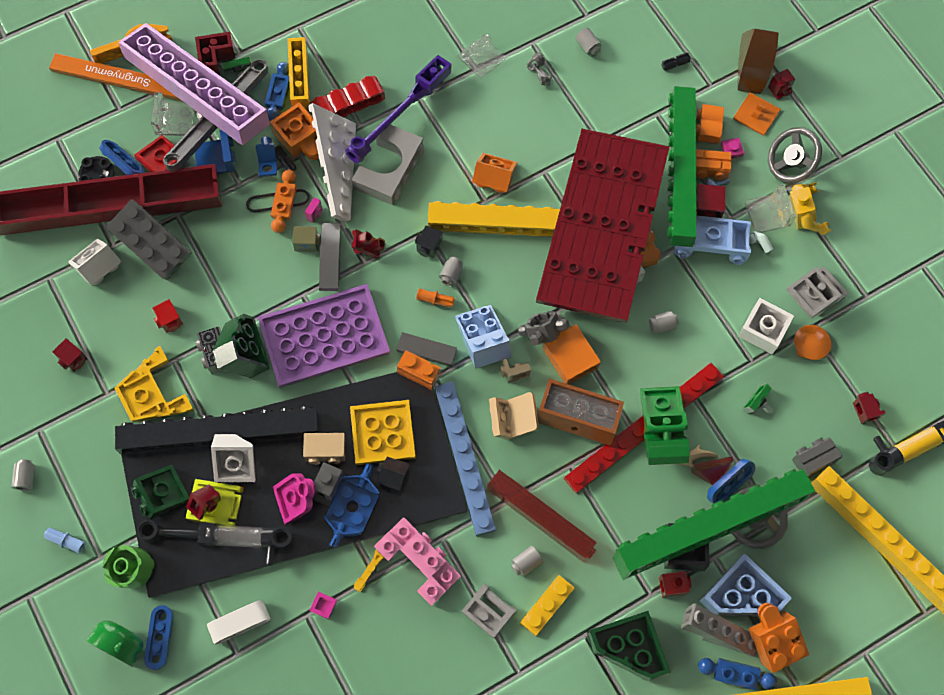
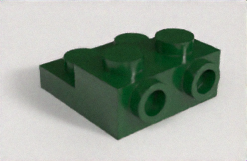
M173 464L135 478L133 487H131L134 498H139L142 503L140 505L141 513L143 516L148 515L150 520L168 513L170 509L187 503L189 500V496Z

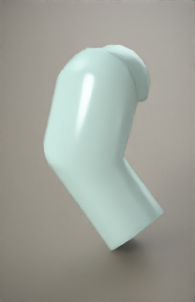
M755 231L749 235V243L753 244L756 242L761 244L765 253L774 249L765 234Z

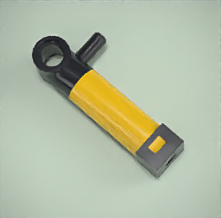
M944 420L889 449L880 436L873 438L880 452L870 459L868 465L870 471L875 475H883L927 451L943 445ZM878 460L884 463V467L879 464Z

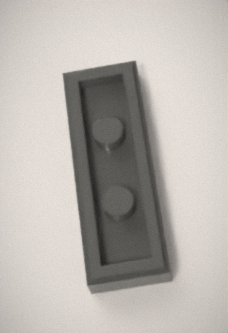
M402 332L396 350L400 353H404L407 350L425 360L452 367L457 347Z

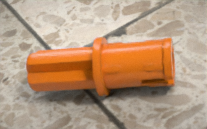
M419 288L416 300L429 302L434 306L438 304L451 308L454 305L455 298L439 294L438 291L432 292Z

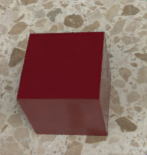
M698 184L696 187V215L722 218L725 212L726 186Z

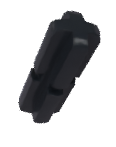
M688 52L677 55L676 58L671 57L663 60L661 66L666 71L676 67V65L680 66L690 62L691 56Z
M276 146L275 153L279 162L282 163L286 170L295 171L297 168L294 162L287 156L281 146Z

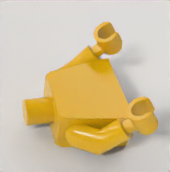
M817 182L808 185H794L790 192L789 201L798 230L805 228L819 232L822 236L832 231L828 228L830 224L827 221L822 224L816 222V208L812 194L819 192L815 187Z

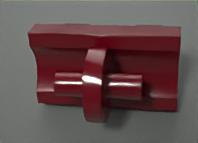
M357 229L352 231L354 237L352 248L354 253L359 255L364 253L373 258L380 257V251L385 249L384 239L380 237L376 239L367 231L361 232Z

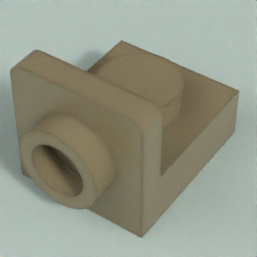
M503 359L502 366H500L502 377H506L508 383L530 377L531 369L529 363L524 365L523 363H518L510 368L507 359Z

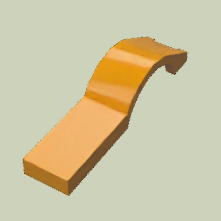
M140 24V25H137V26L131 28V29L125 34V37L128 36L129 34H131L132 32H134L136 29H138L139 27H141V26L144 25V24ZM148 24L166 38L172 40L170 34L166 33L169 32L167 26ZM122 39L90 50L94 61L103 64L123 57L119 41Z

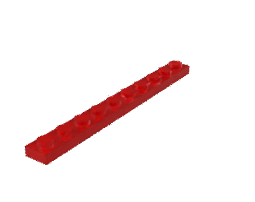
M712 363L708 364L679 387L683 409L723 379L724 376ZM640 417L613 439L611 446L606 444L564 477V480L576 494L645 440L644 417Z

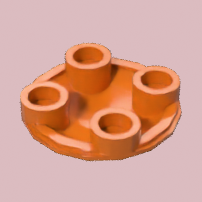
M805 325L799 328L794 337L796 353L801 358L820 360L825 358L831 350L830 336L820 326Z

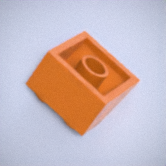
M482 153L476 162L472 183L481 188H493L494 191L499 193L507 192L510 188L517 162Z

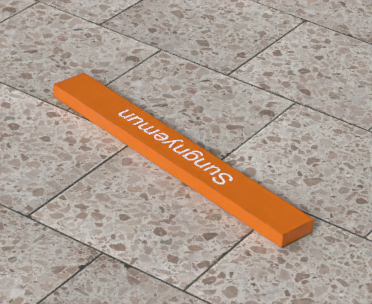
M55 53L49 66L52 72L182 101L144 73Z

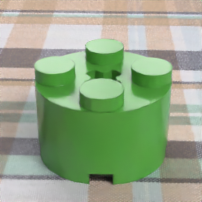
M128 545L114 547L106 554L103 561V568H105L104 578L114 587L139 589L150 578L155 563L149 553L143 548Z

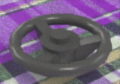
M804 127L791 128L782 132L773 141L769 149L768 164L770 172L776 179L784 183H798L807 179L816 171L821 162L822 145L819 137L812 130ZM800 134L809 137L815 147L814 160H811L809 153L805 151ZM792 135V145L785 150L784 159L775 163V152L779 144L785 138ZM792 167H809L804 173L797 176H787L780 172V170Z
M751 487L740 489L735 494L741 492L744 495L749 492L748 489ZM787 511L779 512L780 525L772 516L749 525L752 529L766 527L775 533L769 539L762 541L751 540L743 536L739 532L740 530L731 534L737 541L748 547L763 549L773 546L783 538L787 530Z

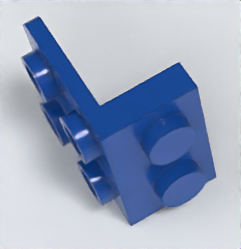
M219 130L221 140L204 142L195 152L196 166L215 164L219 174L234 172L236 156L235 152L231 149L234 146L233 138L224 131Z

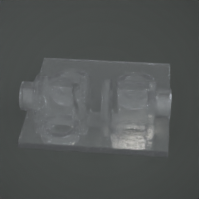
M488 34L482 35V37L457 55L480 79L506 59L490 43L491 37Z

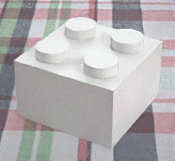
M759 298L738 337L773 354L794 315Z

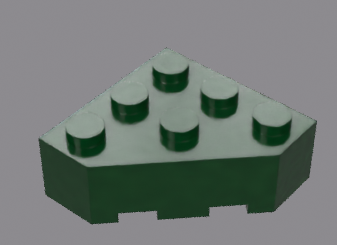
M243 313L226 322L213 349L214 363L217 368L248 378H252L270 369L255 318Z
M649 611L591 629L587 632L594 654L646 681L671 672Z

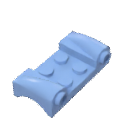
M696 215V239L693 247L674 246L673 253L682 259L691 256L693 250L729 254L731 262L741 265L748 260L751 254L749 246L751 222Z

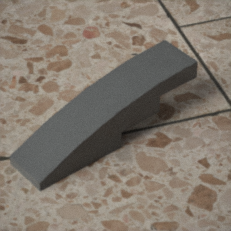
M322 223L319 291H338L341 223Z

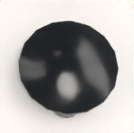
M102 156L85 157L81 162L82 165L78 172L79 181L108 178L114 176V166L108 158Z

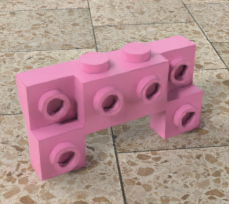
M403 517L374 547L388 561L401 550L421 570L428 580L417 591L432 606L461 575L445 559L447 555L439 547L435 549L430 544L432 539L425 532L420 534Z

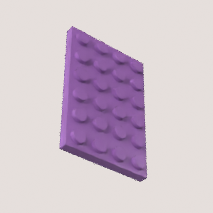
M368 284L258 317L279 388L390 354Z

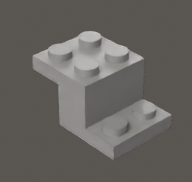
M824 266L820 269L815 267L786 289L811 319L816 315L819 317L849 294Z

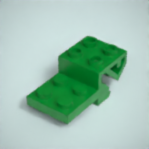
M679 386L640 388L648 465L689 463V439L684 436V430H687L688 423L686 412L683 409Z

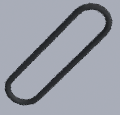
M296 189V192L306 193L307 199L302 203L293 204V207L304 205L310 199V195L306 190ZM275 193L251 196L246 201L247 209L251 212L272 210V207L251 209L249 202L254 198L274 196Z

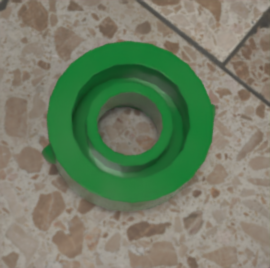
M110 620L99 622L86 640L88 643L131 667L134 666L138 654L144 648L143 642L138 635Z

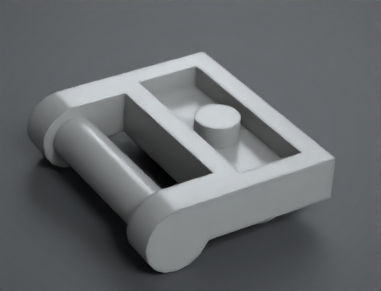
M484 583L464 607L462 613L494 639L517 609L506 604L489 590V586ZM484 595L505 613L504 616H499L480 600L481 597Z

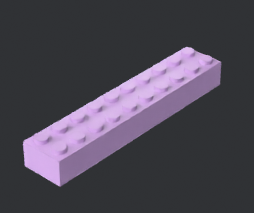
M147 23L119 41L125 59L241 145L246 144L270 125L267 110Z

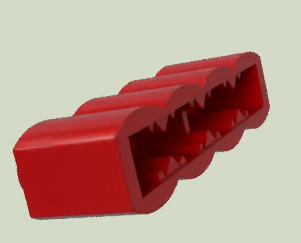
M366 76L360 82L349 83L345 88L332 90L326 96H317L310 103L316 104L344 118L353 112H358L370 105L380 103L385 99V92L376 76Z

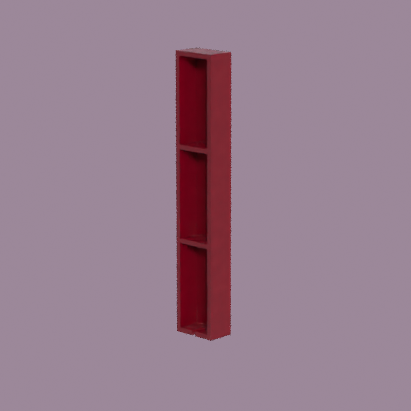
M210 164L180 168L175 172L163 170L0 191V236L109 222L131 199L139 203L152 216L222 207L219 173L216 165Z

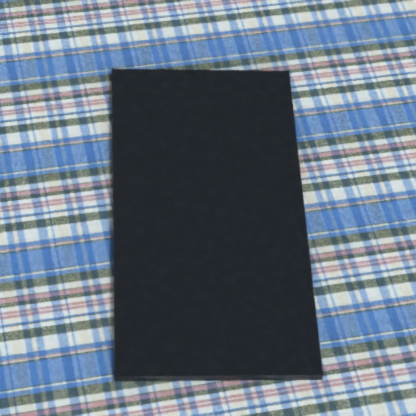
M394 372L246 410L253 413H261L263 410H273L275 412L281 411L283 408L297 410L304 406L316 408L318 412L319 433L345 434V461H340V464H329L328 461L320 462V464L305 462L303 457L304 438L250 442L253 445L255 482H217L240 486L244 489L243 493L235 492V494L242 496L237 519H229V522L235 523V527L218 526L219 538L216 547H201L198 544V538L161 537L156 543H146L138 536L137 528L142 521L150 519L148 515L143 516L140 510L142 503L139 498H134L131 491L135 478L173 464L190 497L195 479L214 482L211 446L121 454L138 546L146 550L155 563L151 576L146 582L148 598L158 597L272 566L266 565L267 548H261L262 528L286 527L294 537V543L290 549L286 551L275 549L274 565L334 549V545L333 547L329 545L334 536V531L324 519V515L326 516L329 507L312 500V508L308 513L291 524H284L273 486L289 475L301 473L305 479H311L314 482L323 463L343 470L347 473L346 476L361 475L366 464H355L350 406L409 400L415 459L400 460L410 464L400 491L377 483L379 475L376 472L380 463L370 464L374 468L369 478L380 495L362 535L344 536V538H341L338 547L385 535L403 517L415 527L466 513V505L433 389L430 390ZM242 412L234 413V415H241ZM355 502L347 505L349 512H355L358 509V504ZM187 503L174 507L168 513L151 519L158 526L165 529L199 530L200 522L186 519ZM148 528L145 535H152L154 528ZM285 534L279 536L278 543H285L288 536Z

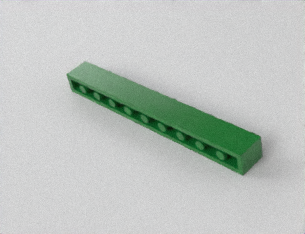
M674 86L673 93H669L668 104H671L668 111V118H671L668 125V132H671V136L668 138V146L671 147V150L668 152V161H671V165L668 166V176H671V180L668 181L667 190L670 191L667 206L670 207L667 215V222H670L667 238H670V245L693 247L696 239V88Z

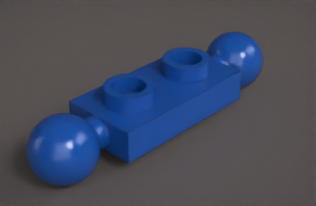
M280 62L277 65L278 74L273 73L265 100L269 121L278 117L279 112L277 109L283 110L290 85L289 76H287L289 74V64L287 62Z
M703 658L698 663L699 671L704 675H710L714 672V679L716 681L753 690L757 689L758 683L766 690H772L777 685V679L773 674L764 673L760 675V667L718 658L717 664H714L709 658Z

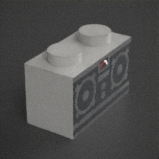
M219 326L197 333L199 340L195 341L198 351H202L204 355L201 358L204 369L208 368L211 374L222 371L215 365L213 354L214 346L221 333Z

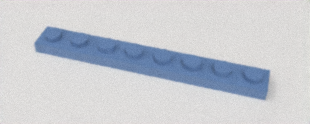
M449 382L434 386L475 534L479 536L496 530L454 383Z

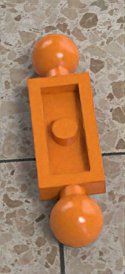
M285 170L282 173L284 183H277L271 210V217L274 219L271 223V229L275 233H282L286 228L283 220H290L297 189L296 184H292L296 180V174L292 170Z

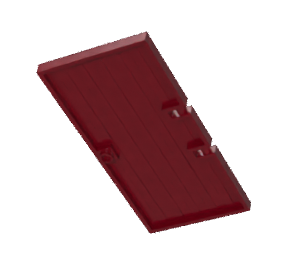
M581 129L537 293L536 303L622 323L628 322L643 260V255H640V253L645 251L653 214H650V212L655 210L670 146Z

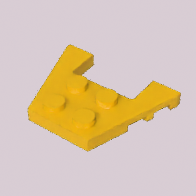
M158 346L148 359L145 358L135 371H132L115 387L132 423L194 411L186 394L168 403L165 401L151 373L153 370L169 363L161 346Z

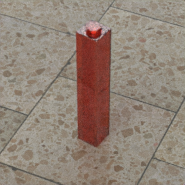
M500 469L487 484L489 492L582 562L586 557L590 560L596 552L594 548L597 543Z

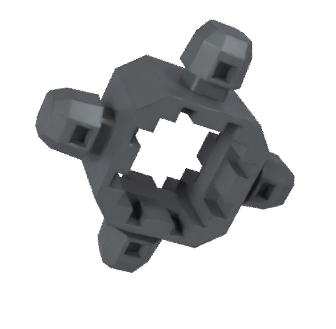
M547 311L531 316L526 324L518 328V333L523 337L528 336L532 345H540L541 343L556 340L560 332L567 330L570 324L567 319H558L555 311Z

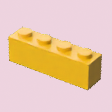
M305 37L287 38L291 105L293 107L300 103L306 110H309L310 88Z

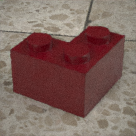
M223 32L195 37L198 61L221 76L218 61L236 58L231 33Z

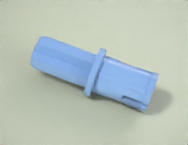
M49 527L44 533L45 539L59 544L60 548L66 547L78 554L85 548L86 542L70 536L68 532L63 533Z

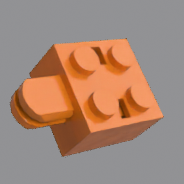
M297 103L270 121L272 133L293 157L303 152L310 160L319 159L316 145L317 133L316 129L312 126L314 119L300 103Z
M763 603L758 608L761 622L748 629L762 665L772 673H775L810 654L797 619L786 611L780 612L771 603Z

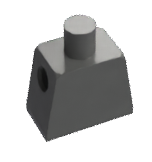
M323 463L314 481L316 492L312 500L330 507L342 482V477L346 476L347 473L327 463Z

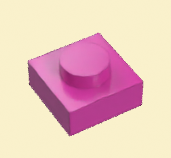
M739 138L721 142L723 152H731V159L743 157L744 150Z
M314 197L305 210L308 221L313 223L316 218L321 216L323 211L321 200Z
M318 591L309 611L329 620L337 599Z

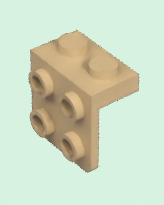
M529 392L509 400L497 397L489 399L494 437L510 440L539 429L536 401L533 393Z

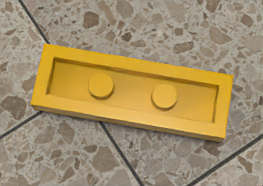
M558 575L520 624L536 637L574 590V587Z

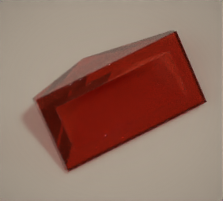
M733 456L694 464L691 472L713 486L726 473L734 460Z

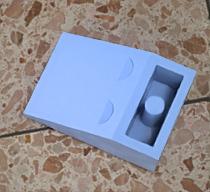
M491 305L455 316L475 369L512 357L509 339Z

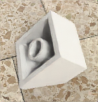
M97 238L68 263L92 286L99 284L108 272L115 271L119 267L118 264L121 263V260L106 243Z
M215 434L211 445L214 482H255L253 445L236 434Z

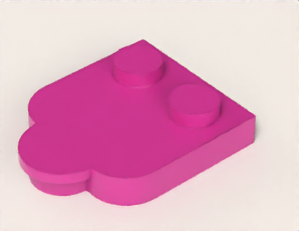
M301 473L291 474L273 486L284 524H291L308 513L312 508V498L315 495L316 487L311 479H305Z

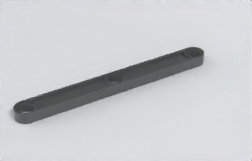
M262 59L253 61L232 85L248 95L267 75L268 67L266 61ZM259 66L264 67L262 70H256ZM202 116L165 155L163 162L166 169L171 172L178 171L218 127ZM171 160H177V163L173 165L168 164Z

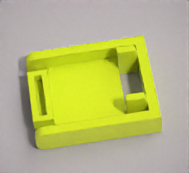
M195 479L192 492L210 484L219 492L221 500L217 503L218 505L214 511L204 514L203 519L198 520L189 510H187L186 519L234 528L235 523L229 522V519H237L242 498L241 495H237L235 492L243 493L244 488Z

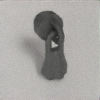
M540 52L535 53L532 56L533 58L527 63V68L530 71L536 69L541 86H547L552 81V76L538 68L544 65L546 59Z

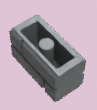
M821 437L812 442V447L807 449L804 446L797 450V455L792 461L799 470L804 469L806 475L810 477L838 462L842 455L830 437L825 440Z

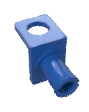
M265 136L261 138V144H256L259 162L258 174L259 177L276 176L277 158L272 139ZM267 166L273 168L269 172L263 171V168Z

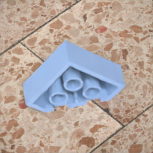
M744 554L700 599V602L710 612L718 616H759L758 608L763 603H771L781 611L791 600V597Z

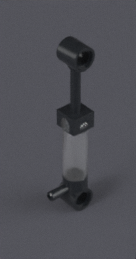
M144 520L137 528L138 536L149 544L158 542L161 537L198 538V544L201 547L267 548L266 565H274L275 549L286 551L294 543V537L286 527L216 525L215 523L200 522L199 530L161 528L152 520ZM153 527V534L146 536V530ZM283 534L288 536L285 543H278L279 536Z

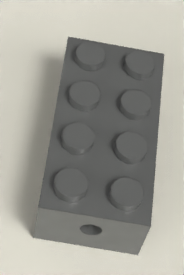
M133 199L106 226L109 231L164 280H168L192 254L185 245Z

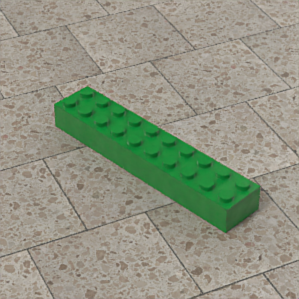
M795 469L790 470L784 474V477L780 479L774 477L768 480L767 484L762 487L759 484L748 489L749 492L744 495L739 492L731 496V500L725 503L723 500L714 503L709 510L702 508L694 512V516L688 519L686 516L677 519L672 526L665 524L657 528V532L651 535L649 532L638 536V540L635 542L625 541L618 545L619 548L616 549V553L612 558L622 579H628L802 503L815 492V489L804 469L797 472Z

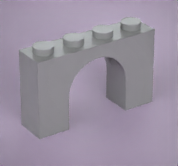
M390 124L376 138L378 146L396 153L402 160L401 165L395 171L387 174L377 173L359 166L352 178V186L357 191L393 205L394 201L399 199L401 188L407 184L409 173L415 169L417 158L422 156L425 146H423L422 137Z

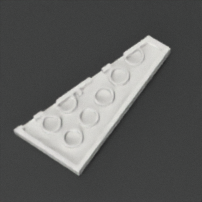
M312 103L308 107L309 111L313 114L314 121H312V126L316 129L317 133L316 145L321 167H324L325 171L323 179L324 183L328 186L329 194L327 198L331 217L348 222L351 220L354 162L348 158L345 150L351 145V140L355 137L356 123Z

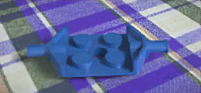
M366 464L361 475L342 477V482L326 516L324 515V519L334 531L330 546L333 547L334 545V548H337L341 538H344V536L362 535L380 495L369 478L374 466ZM349 503H357L358 509L355 512H349L347 510Z

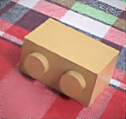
M304 433L303 457L305 462L320 464V462L328 461L329 464H340V461H345L346 438L344 433Z

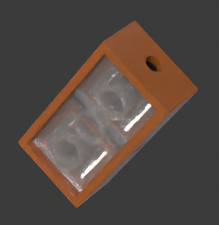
M549 379L538 411V423L611 446L617 431L624 402Z

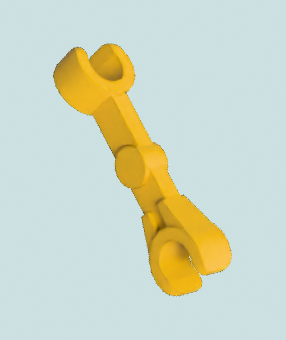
M377 549L372 561L354 584V589L358 592L363 590L367 583L366 581L372 572L375 571L378 563L385 559Z

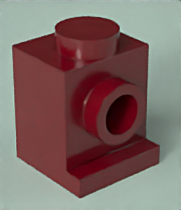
M789 69L773 75L768 88L775 98L779 100L792 94L793 91L791 89L796 79Z
M861 393L853 402L861 424L880 419L886 414L885 410L880 411V403L873 393Z
M209 484L191 493L186 508L198 520H201L205 513H211L216 509L221 496Z

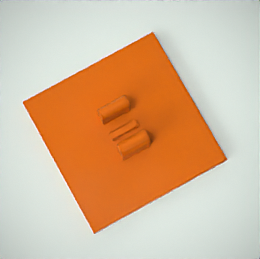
M750 92L733 119L764 136L781 109Z

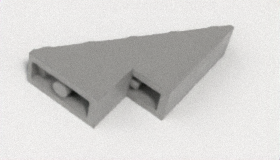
M694 603L685 609L681 625L682 630L700 635L701 640L754 657L757 650L749 631Z

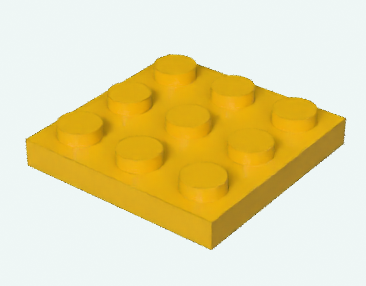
M409 400L350 406L356 465L382 463L387 456L399 461L415 459Z

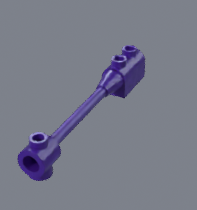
M437 55L415 76V86L400 106L365 139L354 137L351 140V145L345 150L348 158L354 163L362 162L364 157L371 152L370 144L412 103L431 95L433 90L451 74L452 64Z

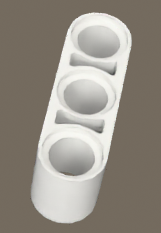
M259 600L207 624V628L214 645H217L270 621L271 618L264 601Z

